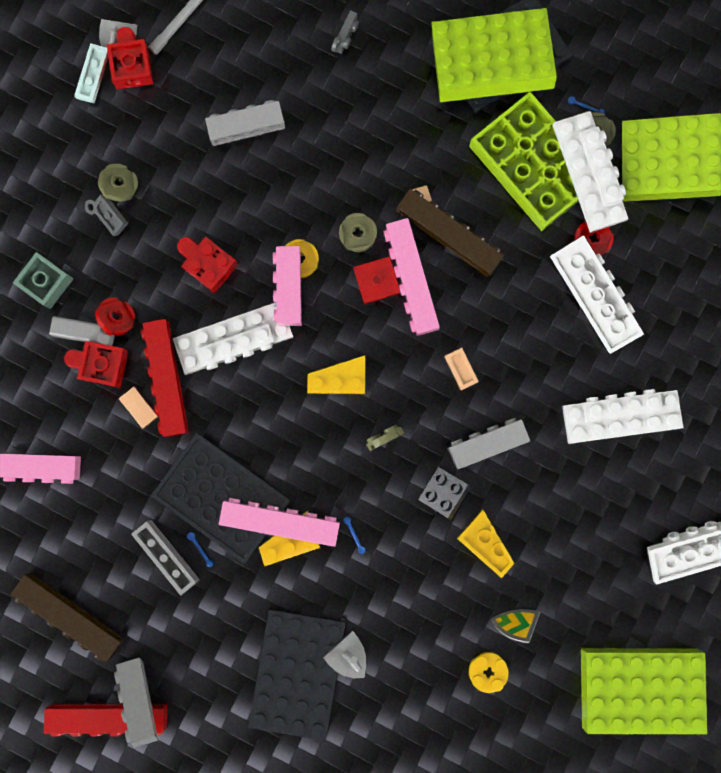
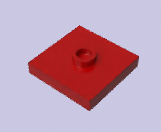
M390 257L353 267L364 304L401 293Z

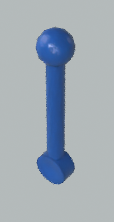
M574 97L568 98L567 102L569 105L575 104L590 111L605 114L603 109L598 110L578 102Z
M345 517L343 521L348 525L358 546V552L360 554L365 553V547L361 545L350 523V517Z
M189 533L187 538L193 541L206 561V566L212 567L213 561L209 560L195 539L196 535Z

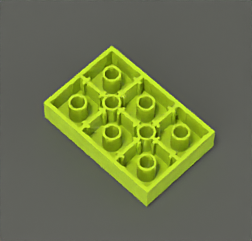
M547 8L432 22V38L440 102L554 89L557 76Z
M529 92L473 137L469 147L536 226L543 231L575 205L579 199L553 128V124L556 121L533 94Z
M721 113L622 121V185L626 192L625 196H623V201L721 196Z
M581 648L582 728L587 734H707L706 663L704 652L699 649Z

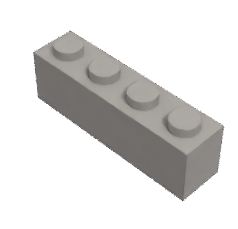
M274 100L266 101L263 105H249L246 109L242 110L233 109L222 115L212 114L209 118H205L210 141L213 146L285 129L279 101Z
M516 418L505 421V426L499 428L498 425L487 428L488 432L481 435L480 432L469 435L470 439L463 442L462 439L451 442L452 446L448 449L456 469L466 467L530 442L523 421H516Z
M152 520L146 521L131 534L180 595L200 580Z
M137 658L117 664V671L114 672L116 683L120 684L121 689L118 691V698L124 706L121 714L123 722L127 723L128 730L125 731L127 743H130L135 748L157 741L156 725L142 660Z

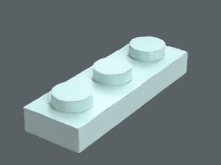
M90 43L75 92L76 99L95 103L108 60L106 47Z

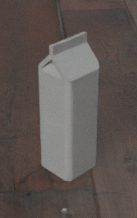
M56 316L52 318L50 335L53 337L80 342L89 341L109 346L113 345L114 335L109 336L105 334L99 324Z

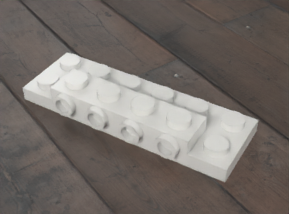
M591 111L554 122L553 128L589 231L593 232L627 221L628 216L622 202L623 196L626 194L625 188L622 184L619 185L617 180L619 177L618 168L616 166L613 167L611 163L613 159L612 151L605 146L606 134L603 130L600 131L599 126L596 127Z
M584 236L550 256L610 354L644 335L632 315L635 311L630 302L627 304L624 302L622 297L625 294L620 286L615 287L612 282L615 278L611 271H605L602 266L605 263L599 253L597 255L594 253Z
M277 302L173 338L184 374L187 375L205 368L211 370L217 368L218 364L224 361L225 364L236 361V357L242 355L243 357L253 355L256 350L261 349V351L271 349L273 344L293 338L290 326H278L277 321H274V309H277Z
M655 389L643 391V395H636V392L624 393L625 397L617 398V394L605 396L606 400L598 401V397L587 398L585 403L562 406L568 444L683 428L678 392L674 390L655 393Z
M709 521L705 523L704 527H688L686 532L680 534L678 532H671L667 535L668 537L663 538V543L647 547L653 581L656 584L721 566V522Z

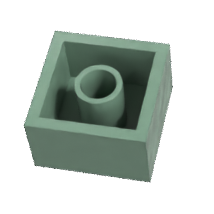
M36 252L13 284L42 305L51 309L73 278Z

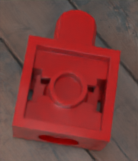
M120 28L117 31L118 43L106 44L112 82L116 89L154 84L149 51L145 39L136 40L134 31L131 28Z
M184 237L178 242V251L187 258L182 265L183 269L214 294L238 266L235 259L207 237L200 244L189 237Z
M85 341L83 351L69 350L64 360L69 367L79 369L77 379L121 388L129 351L124 348Z

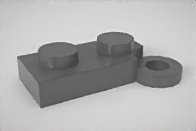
M350 10L339 35L333 42L331 48L333 52L342 54L344 48L348 49L351 42L350 36L352 32H356L359 25L357 13Z
M100 195L97 200L90 199L85 202L86 212L90 215L96 214L113 236L119 235L128 224L114 204L104 198L103 195Z

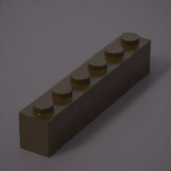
M410 189L397 206L396 212L404 218H408L411 223L488 277L504 256L501 254V250L494 245H488L481 235H474L470 232V228L467 225L456 222L454 216L450 213L442 212L435 202H429L424 199V195L421 192Z
M32 573L25 574L10 594L15 597L14 600L18 604L29 607L32 614L46 619V623L49 626L57 627L63 631L62 634L66 638L77 641L80 648L94 653V657L101 662H108L124 641L123 637Z

